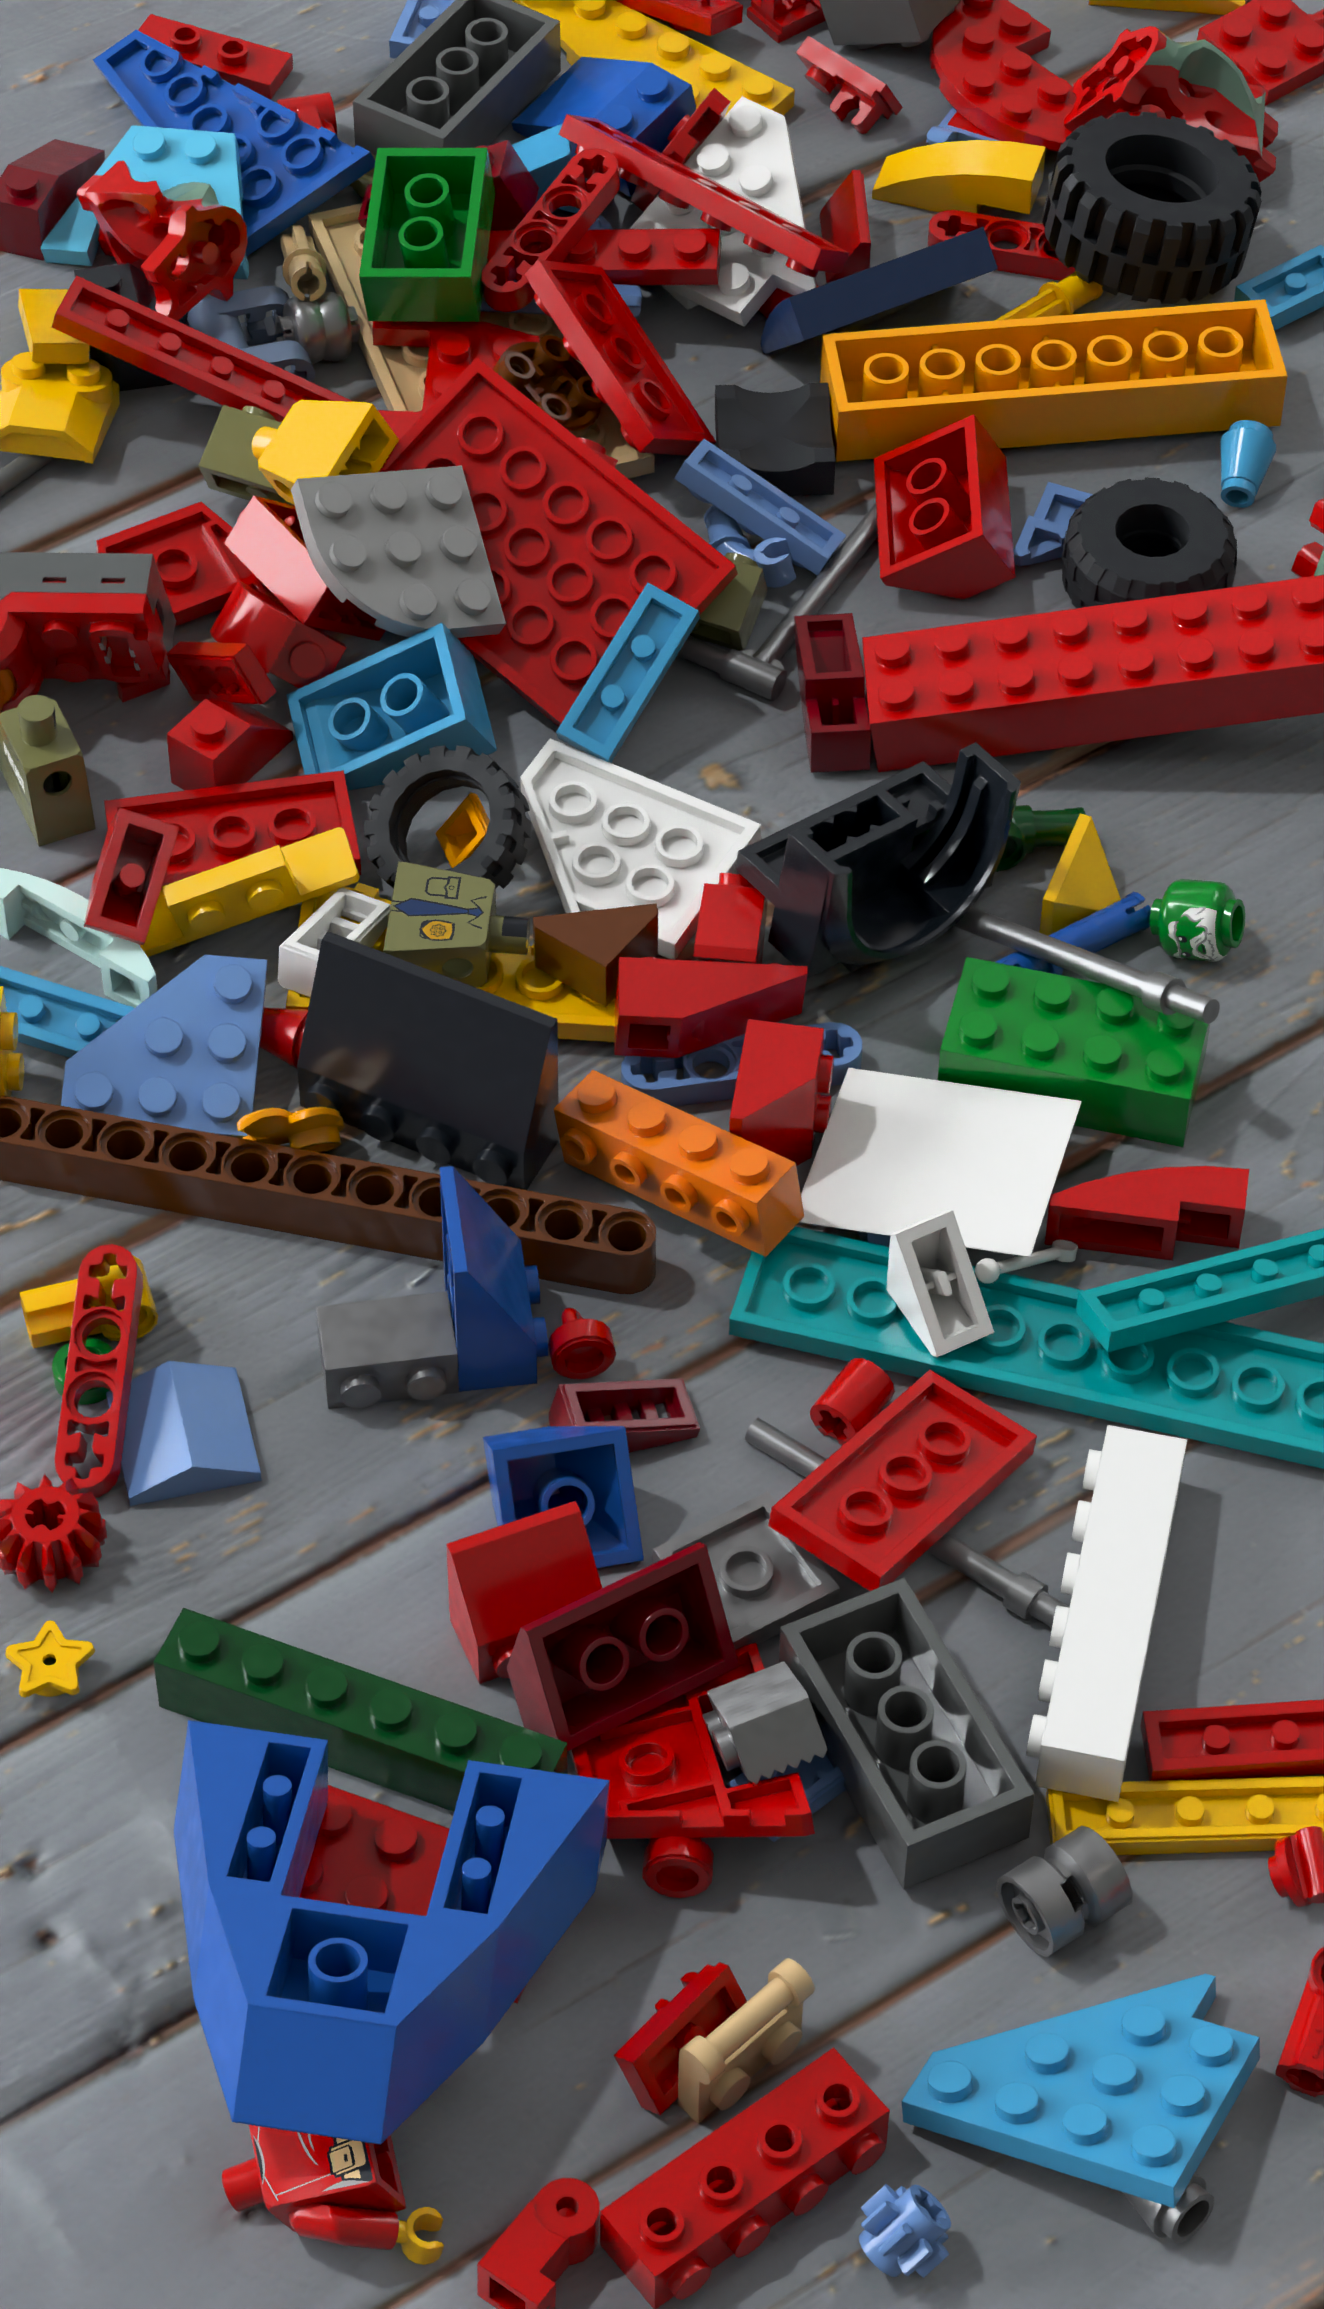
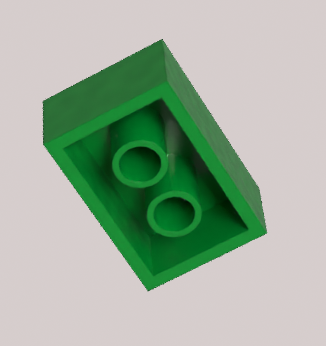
M377 148L359 273L368 321L479 322L483 296L481 273L487 264L495 201V187L488 148Z

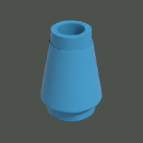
M1241 420L1233 423L1229 430L1221 437L1220 441L1221 499L1226 504L1238 508L1248 507L1254 503L1255 495L1277 450L1273 440V433L1266 425L1253 420Z

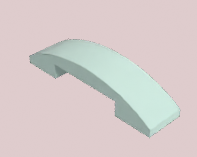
M0 868L1 936L9 940L26 925L101 968L104 995L118 1003L136 1008L158 991L156 973L139 944L84 927L88 899L48 880Z

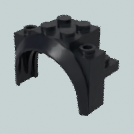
M975 742L960 750L952 786L922 761L739 850L735 869L775 905L768 942L794 966H808L807 978L838 963H841L850 972H853L867 964L908 955L929 945L951 929L969 911L983 891L992 886L994 873L1007 843L1021 781ZM929 830L911 852L914 837Z

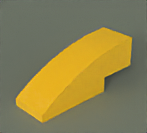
M969 140L943 142L908 149L886 157L873 187L872 199L934 212L959 210L979 214L981 206L986 205L1030 215L1043 181L1046 147L1011 141Z

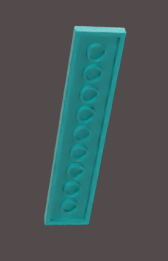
M797 1226L766 1257L754 1251L751 1252L729 1318V1335L848 1362L854 1358H864L883 1370L919 1378L929 1370H932L959 1387L1324 1469V1343L1234 1323L1221 1322L1107 1352L1076 1313L1078 1293L1083 1290L1003 1273L999 1275L996 1281L990 1284L982 1283L976 1277L994 1333L939 1357H935L930 1354L886 1290L889 1247Z

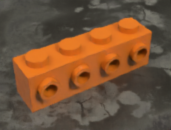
M592 1070L553 1108L565 1163L764 1257L804 1218L795 1162L595 1070Z

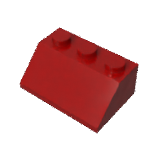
M974 414L874 458L880 579L886 586L966 599L1016 578L1006 456Z

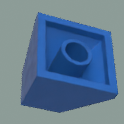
M547 1426L483 1437L497 1526L576 1501L582 1514L597 1568L644 1560L626 1428L624 1426Z

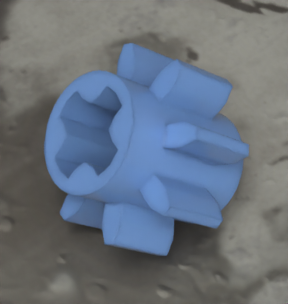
M885 2184L861 2207L867 2218L861 2223L862 2228L865 2230L859 2234V2242L870 2261L883 2273L891 2277H898L902 2272L904 2275L909 2276L916 2271L924 2278L949 2255L946 2248L942 2245L949 2238L945 2233L951 2227L949 2215L936 2197L919 2185H912L906 2190L905 2187L901 2186L897 2191H894Z

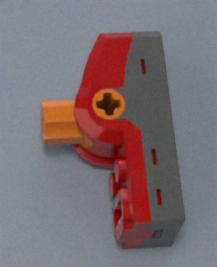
M0 552V714L17 708L24 698L37 695L43 679H63L69 682H83L87 679H106L120 683L167 680L169 660L166 653L172 649L176 620L153 554Z

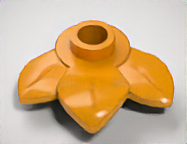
M271 1107L249 1113L236 1123L238 1131L248 1134L242 1139L275 1145L289 1143L291 1148L319 1153L339 1147L341 1145L339 1132L344 1129L343 1118L340 1116L339 1111L327 1107L306 1108L294 1113L285 1109Z

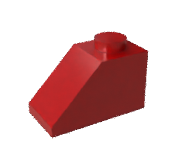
M204 699L166 734L171 783L183 790L247 783L293 740V731L248 705Z
M123 808L118 810L109 825L95 871L84 927L144 945L179 831L178 826Z
M719 873L718 884L704 883L693 957L762 964L768 899L741 874Z

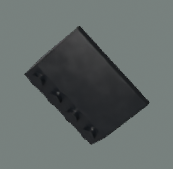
M328 931L321 941L297 1064L300 1106L304 1108L327 1107L339 1111L345 1124L365 1131L374 1139L391 1141L421 1153L432 1162L446 1163L477 1175L486 1183L528 1190L559 1141L553 1110L559 1104L557 1019Z

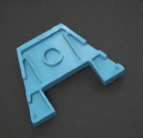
M132 125L94 174L103 175L116 162L125 161L135 181H157L162 191L183 183L200 182L210 184L215 191L219 205L235 209L243 218L242 201L244 200L240 151L235 133ZM78 197L42 242L40 249L46 263L93 265L99 247L100 225L93 212L83 210ZM246 252L233 277L234 279H248L249 263Z

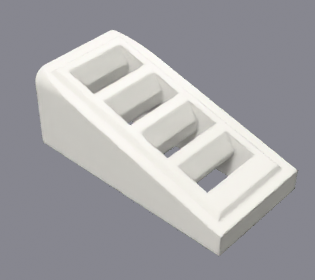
M344 887L338 889L279 946V984L283 988L311 997L321 941L325 934L329 931L372 948L388 925L391 904ZM341 916H344V917H346V918H349V919L355 920V921H357V922H360V924H356V923L350 922V921L345 920V919H342V918H340V917H341Z

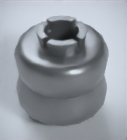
M326 292L315 301H309V297H305L304 301L299 300L296 296L291 297L284 305L283 317L277 316L275 318V334L284 333L283 337H277L276 340L277 342L297 341L309 353L312 364L321 360L342 361L350 354L352 341L357 342L360 337L359 324L351 325V321L358 320L356 309L354 306L347 308L342 296L334 292Z

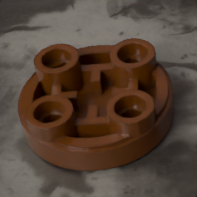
M545 335L539 342L514 344L502 354L493 368L496 373L577 438H582L589 431L600 414L603 402L592 389L591 383L593 380L583 365L569 354L564 347L563 340L557 336Z

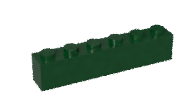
M186 1608L182 1609L153 1662L159 1707L205 1723L328 1740V1767L453 1812L455 1811L468 1760L568 1774L567 1742Z

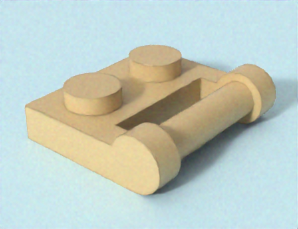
M790 1958L784 1959L770 1971L768 1984L706 2038L700 2035L695 2036L680 2049L678 2106L698 2124L717 2107L723 2111L733 2106L746 2092L753 2075L768 2062L773 2065L781 2063L798 2046L802 2038L803 2002L815 1991L811 1977L800 1964Z

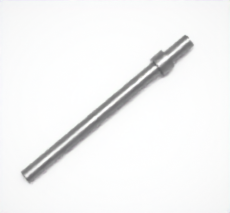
M971 907L954 925V927L1142 998V1002L1146 1007L1166 1015L1178 1012L1210 1024L1215 1021L1220 1011L1218 1000L1187 989L1183 980L1160 971L1150 975L974 907Z
M760 1418L755 1419L751 1423L745 1435V1441L804 1477H807L826 1460L823 1456ZM949 1533L942 1536L927 1550L928 1553L1002 1597L1005 1608L1027 1621L1033 1616L1052 1628L1056 1606L1069 1607L1049 1595L1048 1586L1026 1572L1016 1575Z

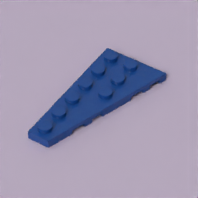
M138 30L133 31L93 59L101 74L141 126L235 133L240 151L244 200L242 201L243 220L247 226L248 243L246 257L375 167V159L370 151L358 145L354 148L339 140L336 133L322 126L317 129L299 119L297 113L239 83L235 86L223 80L217 71L205 65L200 68L183 59L180 52Z

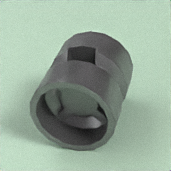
M1082 1825L1045 1849L1044 1859L1033 1856L998 1878L996 1887L1000 1904L1016 1933L1027 1946L1037 1954L1045 1957L1050 1956L1084 1934L1085 1923L1096 1926L1131 1904L1133 1895L1130 1880L1113 1849L1102 1836L1091 1828Z

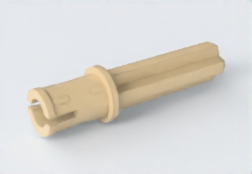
M292 225V233L281 234L280 238L284 255L283 277L291 287L294 296L299 300L304 301L305 294H308L309 301H315L326 290V262L322 255L316 251L312 236H306L303 226Z

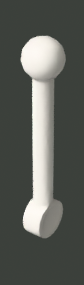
M1055 1240L1052 1243V1248L1033 1252L1031 1257L1017 1256L998 1262L994 1259L984 1258L977 1263L975 1276L980 1282L990 1284L996 1281L1000 1274L1053 1260L1073 1262L1076 1259L1078 1246L1071 1241Z

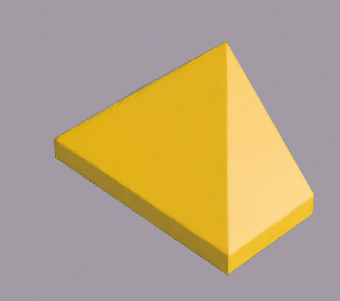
M1079 814L1043 897L1039 933L1047 936L1121 900L1092 816Z

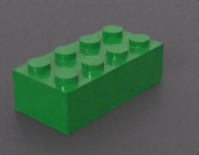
M966 957L940 1048L938 1080L1079 1100L1082 1102L1074 1126L1183 1147L1206 1055L1210 1024L1178 1012L1166 1015L1146 1007L1142 1002V998L1103 983Z

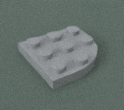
M462 466L300 478L296 480L291 493L309 557L323 582L342 603L348 599L359 609L377 619L374 623L375 626L406 637H412L440 623H443L456 638L500 633L506 622Z

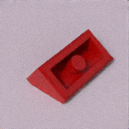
M861 170L851 171L820 212L822 238L849 252L841 273L825 272L827 283L870 268L871 239L864 175L861 174Z

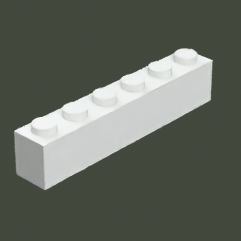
M1107 1425L1102 1451L1089 1449L1082 1489L1094 1491L1092 1502L1078 1501L1072 1540L1083 1542L1081 1555L1067 1553L1061 1593L1071 1594L1072 1598L1070 1608L1056 1606L1049 1646L1061 1648L1059 1661L1045 1659L1038 1694V1701L1050 1703L1047 1717L1033 1715L1026 1756L1039 1758L1035 1784L1037 1787L1119 1802L1179 1492L1187 1439Z

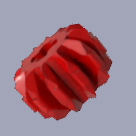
M44 1473L38 1488L30 1489L17 1482L14 1491L15 1499H0V1568L3 1570L4 1575L17 1573L18 1581L24 1589H27L40 1579L44 1580L45 1586L53 1593L58 1584V1579L66 1577L80 1585L83 1576L82 1567H99V1560L102 1557L100 1546L105 1544L104 1539L107 1538L106 1522L101 1517L99 1503L94 1498L93 1492L79 1493V1486L75 1484L72 1477L59 1487H53L52 1482Z

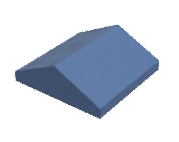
M167 1361L132 1379L121 1461L130 1506L262 1481L236 1368ZM108 1391L106 1392L108 1408H110L113 1401V1393Z

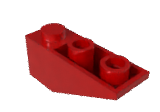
M619 957L615 992L614 1055L679 1058L745 1034L748 1019L779 1022L802 1013L808 966L782 965L778 963H733L716 960H673L655 957Z

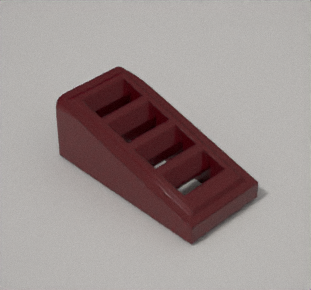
M683 1378L559 1384L549 1411L550 1426H624L626 1428L629 1453L696 1438L700 1431V1426ZM663 1403L668 1418H659L655 1405ZM637 1409L640 1419L633 1420L630 1410ZM611 1415L612 1421H605L604 1416Z

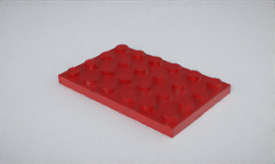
M478 357L399 439L379 471L388 472L462 466L506 624L499 634L457 639L473 654L474 658L558 727L647 583L699 610V615H701L738 575L735 564Z

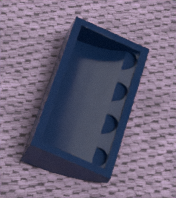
M984 227L781 301L770 313L765 323L760 343L763 353L767 354L997 270L998 268Z

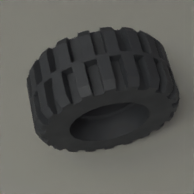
M1128 112L1114 113L1109 119H1105L1103 116L1091 119L1084 126L1081 125L1066 137L1057 154L1043 210L1042 223L1045 228L1046 238L1051 249L1055 250L1058 259L1066 268L1074 267L1077 276L1087 283L1094 281L1102 285L1103 291L1116 296L1118 292L1132 296L1131 300L1147 302L1148 299L1160 300L1161 304H1176L1180 299L1184 298L1189 302L1203 299L1209 293L1211 295L1217 293L1229 285L1230 281L1235 279L1242 270L1262 202L1260 198L1262 191L1257 175L1245 155L1238 156L1236 146L1226 139L1222 141L1214 137L1213 131L1201 125L1198 128L1186 124L1185 119L1171 116V119L1157 117V113L1141 112L1139 116H1130Z

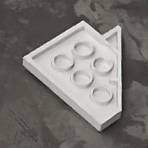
M742 96L684 165L806 229L790 134L785 116ZM657 196L630 229H702L715 227L700 220L703 211L690 205L689 209L679 208L663 201ZM733 227L731 232L720 230L722 246L718 285H661L743 327L776 288L792 295H797L817 287L815 277L806 276L786 266L787 256L776 250L774 254H767L749 247L743 243L745 234Z
M551 738L520 777L521 793L528 802L530 809L528 814L565 912L574 913L657 903L659 913L658 954L668 959L676 960L697 930L704 883L718 884L719 873L737 874L738 871L735 869L738 851L761 840V824Z

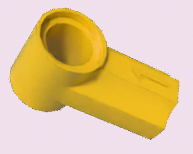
M133 1256L143 1274V1292L137 1332L138 1339L153 1330L158 1321V1313L144 1266L140 1259ZM118 1265L110 1266L107 1276L97 1277L106 1291L105 1306L115 1309L117 1308L111 1299L113 1283L116 1279L126 1278L123 1276ZM78 1279L19 1292L26 1328L33 1349L70 1340ZM108 1324L96 1327L89 1334L103 1333L104 1337L112 1341H120L121 1338L120 1329Z

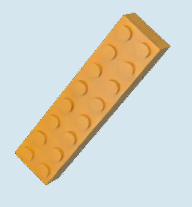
M1265 299L822 334L820 383H828L831 431L836 462L874 459L973 414L999 448L1229 430L1233 423L1241 420L1257 421L1267 427L1280 426L1288 377Z

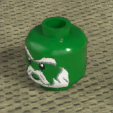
M1179 879L1168 886L1162 899L1157 898L1152 904L1150 911L1151 933L1159 935L1164 952L1173 958L1216 962L1227 956L1231 948H1237L1243 938L1245 907L1242 900L1235 899L1232 889L1225 883Z

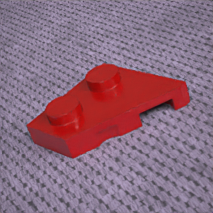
M713 88L691 116L685 115L674 127L667 138L670 143L663 150L662 154L684 165L722 121L731 101L717 89ZM650 183L647 184V187L637 185L631 201L644 212L658 196L660 188Z

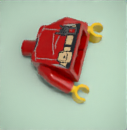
M249 2125L255 2157L222 2171L224 2191L231 2206L236 2211L240 2212L264 2202L271 2214L302 2237L344 2246L391 2250L396 2243H401L402 2251L406 2257L412 2262L422 2265L434 2263L442 2254L443 2243L439 2241H423L414 2233L419 2230L429 2232L441 2230L443 2218L436 2209L431 2207L418 2208L410 2214L407 2221L399 2220L397 2213H395L406 2209V2203L391 2135L380 2145Z

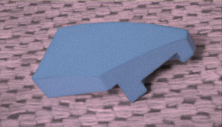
M1048 482L1034 517L1028 516L1014 549L1015 565L1025 566L1061 558L1069 519L1074 511L1085 502V499L1093 494Z

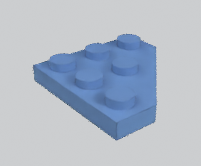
M203 955L66 1061L61 1106L236 1138H243L248 1135L238 1131L236 1123L243 1116L254 1112L268 960Z

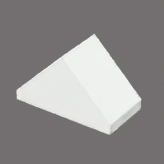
M947 1209L890 1233L886 1290L932 1356L939 1357L994 1333L953 1210Z

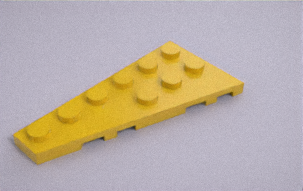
M512 0L517 4L560 21V47L567 53V62L571 66L581 57L650 62L692 85L696 109L713 88L717 89L731 101L725 116L742 96L781 115H785L794 107L795 89L615 0Z

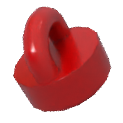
M574 1308L564 1309L561 1316L563 1325L559 1326L550 1335L548 1341L553 1369L559 1375L570 1379H588L603 1373L612 1365L616 1356L610 1328L604 1322L595 1319H583L581 1314Z
M676 1836L650 1838L649 1844L644 1849L642 1878L648 1887L661 1895L673 1898L695 1896L707 1890L712 1883L714 1853L709 1845L700 1838Z

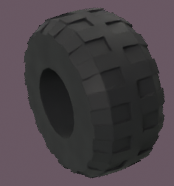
M1145 477L1144 480L1132 481L1127 479L1119 481L1110 488L1106 489L1104 487L1085 499V502L1074 511L1069 519L1062 552V581L1065 592L1068 593L1075 608L1230 588L1233 586L1237 567V539H1235L1233 526L1228 517L1202 492L1197 493L1186 484L1174 481V483L1162 481L1160 478Z

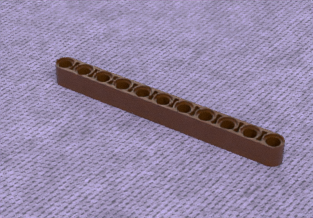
M0 1096V1180L443 1261L440 1174L16 1097ZM465 1179L521 1240L525 1266L537 1265L539 1279L617 1294H635L644 1291L652 1284L656 1275V1227L652 1219L646 1214L628 1208Z

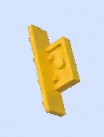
M337 827L281 848L277 845L162 886L163 890L160 891L144 945H139L147 957L358 882L360 876L344 829Z

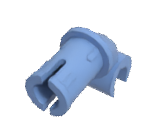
M714 505L706 511L704 522L708 531L709 544L723 556L726 553H738L754 560L759 568H763L768 587H783L796 579L792 564L793 559L785 538H769L759 543L755 549H751V544L747 538L743 537L742 529L733 518Z

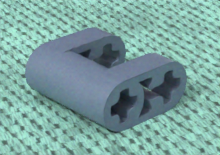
M261 286L235 291L228 301L209 296L203 298L188 312L187 320L189 327L284 370L285 367L291 365V370L288 372L312 383L314 382L315 370L309 353L297 341L274 342L277 337H283L284 333L275 334V318L277 316L283 317L284 305L289 299L288 293L282 288ZM272 310V316L265 317L266 312ZM244 315L246 322L240 323L238 316Z

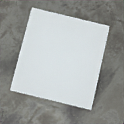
M848 1068L829 1118L827 1129H825L801 1193L804 1218L800 1223L890 1236V1233L949 1209L954 1211L966 1248L1031 1257L1082 1101Z

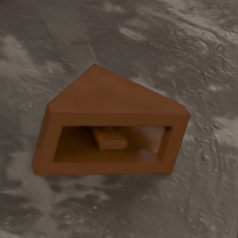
M657 903L533 917L535 967L607 1007L615 998L619 957L642 958L655 957L658 954L659 913Z

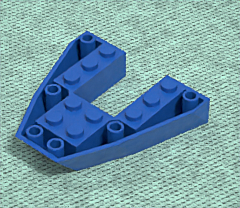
M188 1720L174 1823V1839L193 1999L232 2122L381 2145L484 2043L594 1894L607 1842L610 1780L468 1760L427 1915L421 1916L299 1898L328 1803V1740Z

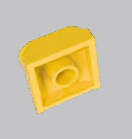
M30 352L15 355L1 367L0 451L79 460L93 464L120 405L119 385L113 381L111 371L92 359H89V362H86V364H39L32 362Z

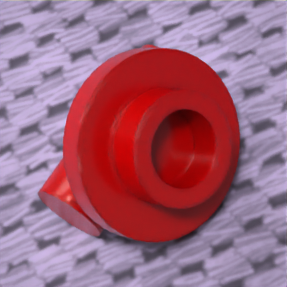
M1318 1826L1305 1827L1296 1831L1295 1835L1278 1839L1275 1843V1855L1268 1859L1269 1874L1277 1893L1282 1898L1289 1896L1298 1907H1304L1312 1903H1324L1323 1829Z

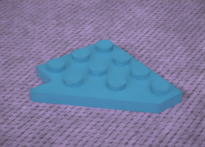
M1202 1974L933 2052L902 2100L903 2122L1175 2208L1259 2061L1260 2038L1203 2020L1216 1998V1976Z

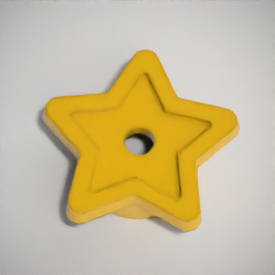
M49 1620L44 1623L34 1641L9 1645L6 1648L5 1656L22 1670L19 1685V1695L26 1698L35 1693L46 1697L59 1696L64 1693L74 1696L80 1692L78 1682L79 1667L95 1653V1648L88 1641L65 1639L57 1624ZM49 1657L56 1660L53 1665H45L43 1662Z

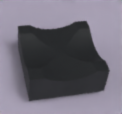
M808 383L797 389L775 393L750 391L736 385H715L716 444L720 450L788 496L834 495L836 461L831 431L828 383Z

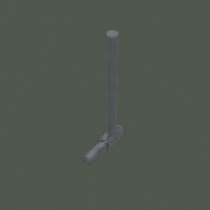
M876 503L758 651L752 649L741 651L731 649L728 652L689 635L677 656L720 673V678L770 700H776L781 694L787 678V672L784 670L780 659L795 642L794 616L816 615L878 537Z

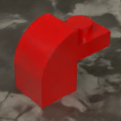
M239 580L210 630L212 637L218 643H248L265 673L269 674L270 672L297 688H302L332 674L347 648L344 643L319 629L303 625L284 605Z

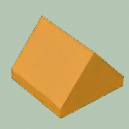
M471 792L435 833L451 868L460 864L474 853L484 840L490 822L478 795Z

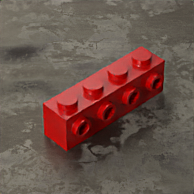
M833 2047L600 2211V2245L653 2309L659 2308L674 2296L678 2300L685 2299L698 2291L709 2279L712 2269L734 2254L738 2258L744 2257L759 2247L767 2238L770 2228L787 2215L793 2213L795 2216H800L813 2209L824 2198L829 2185L849 2171L854 2175L860 2174L875 2164L886 2149L890 2110Z

